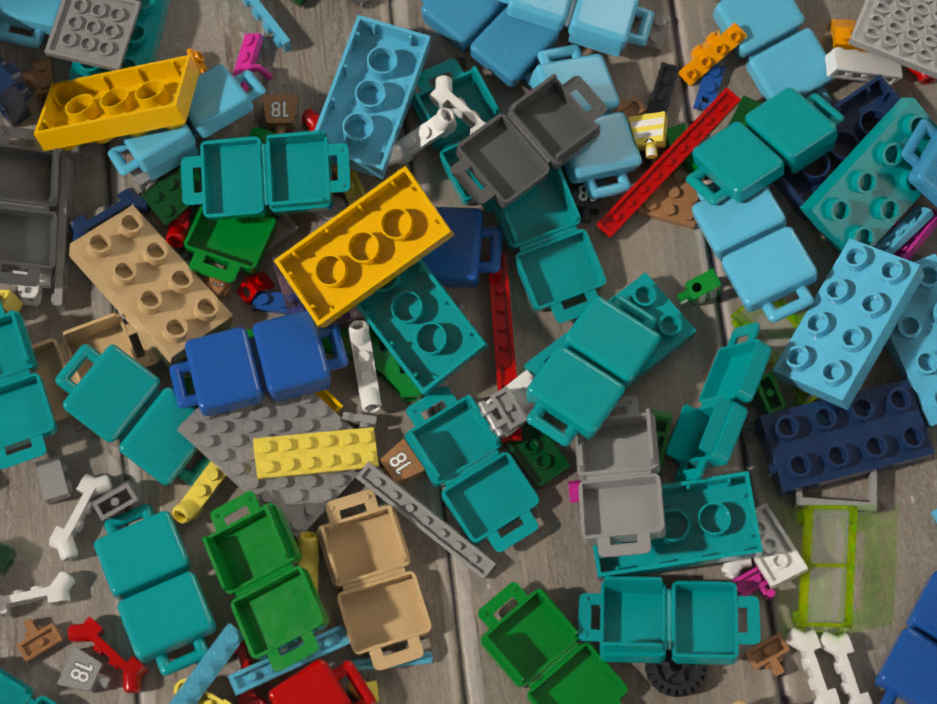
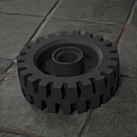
M667 649L666 658L662 663H645L647 679L651 682L653 688L655 687L658 692L672 697H683L698 689L706 677L708 664H681V670L675 671L671 667V662L673 661L672 650Z

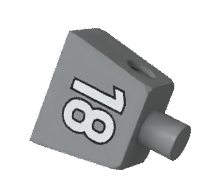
M73 647L57 684L65 688L94 693L97 685L108 689L112 677L103 674L104 664L77 647Z

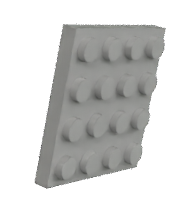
M62 0L45 49V54L112 71L121 69L142 6L141 1Z

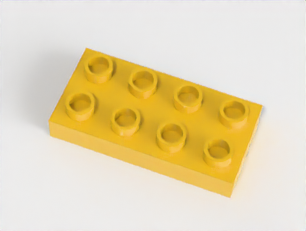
M191 55L52 83L34 131V136L44 151L54 150L55 148L69 151L79 144L94 141L97 144H104L114 137L125 135L139 137L150 130L160 128L168 130L178 129L186 123L200 72Z
M404 166L280 255L274 262L317 326L324 329L453 237L454 233L411 171Z

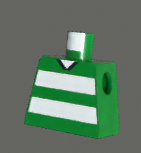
M712 268L685 283V291L677 294L676 297L680 305L691 301L693 306H697L722 295V285Z

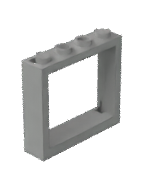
M877 470L869 473L868 502L802 497V490H799L793 494L792 509L872 515L877 511Z

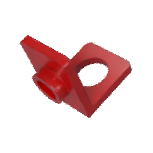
M260 272L255 275L246 276L237 289V293L249 305L258 292L274 288L275 284L265 272ZM245 286L250 290L249 297L244 294Z

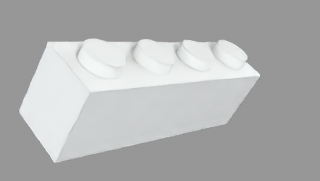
M837 47L825 56L827 77L869 82L881 74L889 85H893L902 78L901 64L870 52H860L856 49L846 50Z

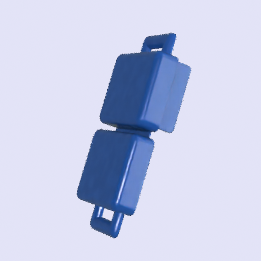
M436 207L454 233V236L427 254L422 260L441 285L445 287L477 288L479 273H497L500 270L502 229L500 227H483L484 217L478 208ZM482 238H491L489 262L480 261Z
M304 310L255 323L252 328L254 338L249 339L247 330L243 327H238L188 340L185 343L188 361L173 364L169 369L177 406L185 409L198 405L201 414L208 417L262 402L264 393H269L275 402H280L329 389V384L331 383L330 371L344 368L348 365V358L338 325L330 324L324 329L318 327L309 312ZM328 336L335 357L329 360L326 359L321 338ZM191 372L196 393L189 396L187 395L183 373Z
M937 571L925 583L906 619L908 627L898 634L876 676L874 685L887 690L880 704H895L897 698L908 704H937V633L929 627L930 623L937 616Z

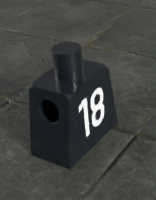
M595 180L597 187L606 186L607 180ZM569 182V190L581 216L580 222L590 223L591 214H599L603 198L591 199L584 182L578 184Z

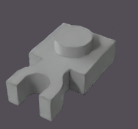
M343 411L342 420L346 423L356 424V426H360L359 428L374 427L376 429L377 416L360 413L353 414Z

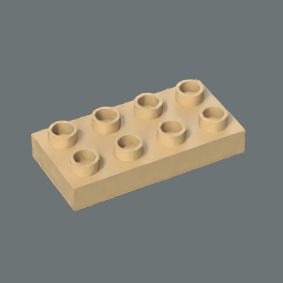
M134 205L70 243L69 257L169 368L171 365L187 357L185 343L188 340L222 332L231 327L234 315L195 272L189 268L185 261Z

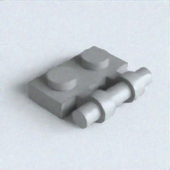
M508 386L490 395L492 404L489 406L485 400L478 403L481 409L480 413L483 418L486 417L491 431L495 432L498 438L505 435L502 429L503 426L507 425L509 430L512 431L527 422L525 413ZM496 410L499 412V414H500L501 417H502V418H501L500 420H498V421L496 420L495 416L493 415V412L496 411Z

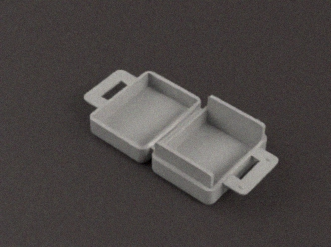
M635 396L622 397L614 408H627V415L609 416L597 434L588 441L580 433L575 437L577 472L579 479L582 481L578 486L581 535L586 545H598V553L603 558L646 554L651 549L650 540L661 539L666 534L662 484L659 475H657L660 472L655 416L650 413L649 408L646 409V413H639L638 399ZM638 541V542H636V543H626V544L610 545V544H612V543H622V542Z

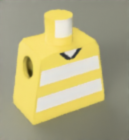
M665 111L629 117L638 150H646L647 159L657 158V149L666 146L668 118Z

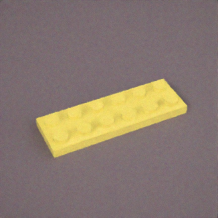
M374 427L253 438L257 480L362 470L368 461L379 467Z

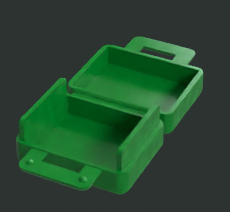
M255 127L250 131L248 137L255 136L260 140L266 141L267 135L277 133ZM202 204L184 241L188 254L193 255L189 268L194 272L227 283H232L235 280L238 271L255 275L258 273L277 231V223L274 217L279 218L283 215L275 214L270 209V206L267 205V212L264 216L210 220L203 214ZM205 259L226 266L227 270L203 263Z
M248 491L214 509L210 517L216 532L208 537H203L202 540L222 589L226 593L236 596L231 602V608L250 655L259 660L268 658L272 669L279 672L316 653L319 645L314 633L325 628L329 623V619L308 570L300 566L293 567L301 561L302 556L282 508L273 503H266L263 507H260L255 493ZM247 506L250 514L229 525L226 524L224 519L226 516ZM303 639L304 645L283 656L280 655L279 652Z
M511 582L479 609V618L489 628L481 636V647L517 688H524L526 685L531 688L527 693V700L530 704H622L619 700L627 693L626 684L600 658V654L591 644L583 643L579 645L577 643L579 639L578 629L544 590L536 589L528 596L516 582ZM513 597L519 604L498 621L493 614Z

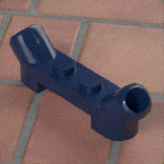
M128 188L117 194L118 203L93 218L86 220L84 215L72 221L68 225V229L73 235L71 243L132 205L141 214L145 215L149 213L150 206L141 197L142 195L137 193L135 188Z

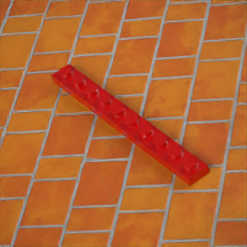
M726 87L596 224V227L611 239L691 155L693 149L700 145L741 102V99Z
M507 253L501 254L500 270L497 273H489L498 391L517 378ZM521 427L507 438L505 436L501 437L502 442L522 441Z

